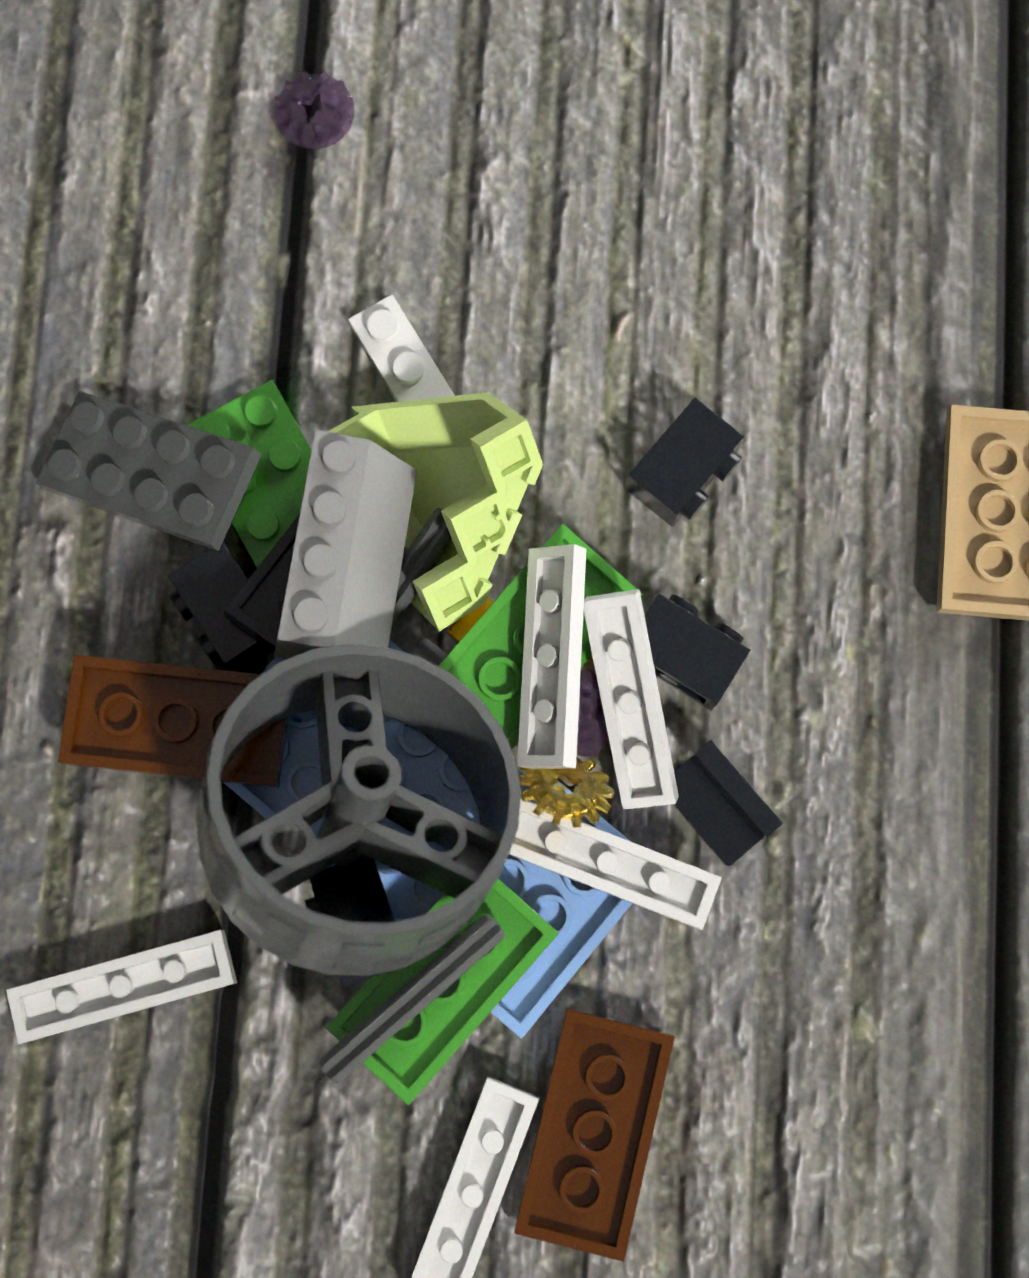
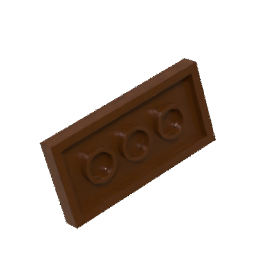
M74 655L58 763L70 766L202 780L208 749L228 708L245 688L262 674ZM288 718L272 724L248 741L229 763L220 782L279 788Z
M566 1008L514 1234L622 1262L625 1261L674 1043V1035Z

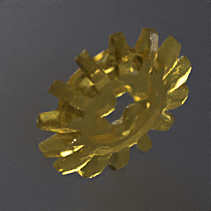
M588 759L581 765L576 764V768H519L528 773L518 776L520 785L530 787L521 793L522 801L535 800L537 806L532 812L538 817L543 812L552 815L551 823L558 826L561 819H570L573 828L581 827V817L584 815L592 824L599 822L600 818L595 808L608 813L611 805L605 798L613 799L614 790L608 785L602 784L609 781L607 773L602 771L589 773L596 767V762L593 759ZM559 776H565L569 783L579 785L575 787L573 794H566L563 787L554 786Z

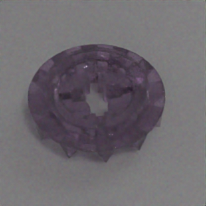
M303 70L301 76L292 82L285 80L284 89L279 96H275V119L278 128L286 139L297 146L307 149L329 147L340 141L352 126L355 114L353 97L347 90L343 80L338 81L330 77L325 70L321 74H309ZM320 95L322 107L326 110L316 111L308 124L306 109L302 105H311L313 99Z
M581 670L577 755L580 757L597 756L600 750L604 748L607 742V727L596 673L592 670Z

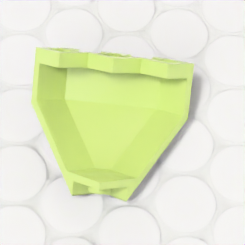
M489 392L353 406L351 409L354 417L328 431L371 440L417 470L405 547L410 548L433 511L437 508L443 509L441 513L452 539L432 570L412 581L417 593L410 602L438 631L443 630L485 604L493 586L488 579L499 554L506 555L522 517L517 510L528 484L535 485L543 467L528 420Z

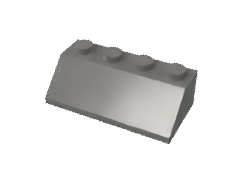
M318 429L315 430L274 652L275 657L289 659L312 649L345 644L388 648L417 470L371 440Z

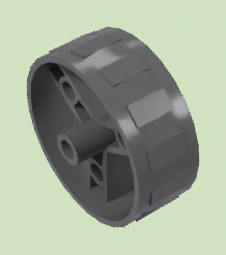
M345 644L312 649L281 661L253 680L228 708L208 749L196 821L200 860L211 891L231 921L259 947L292 965L329 975L369 976L404 968L435 953L456 935L466 922L469 923L503 872L502 866L508 858L519 827L521 788L515 756L501 725L482 700L451 673L421 657L382 646ZM316 710L322 788L233 839L222 809L220 780L227 766L248 741L272 724L302 712ZM383 715L395 718L423 733L449 756L467 781L478 807L481 825L399 785L401 781V767L397 759L386 750ZM343 727H351L358 731V733L349 732ZM323 817L317 837H315L311 825ZM386 817L410 831L413 835L408 836L383 826L382 822ZM431 841L439 844L445 852L433 850L428 846L427 842ZM277 846L288 847L296 853V856L284 857L273 848ZM368 856L455 900L420 917L391 923L348 922L314 913L283 896V894L333 864L340 867H351L360 863Z

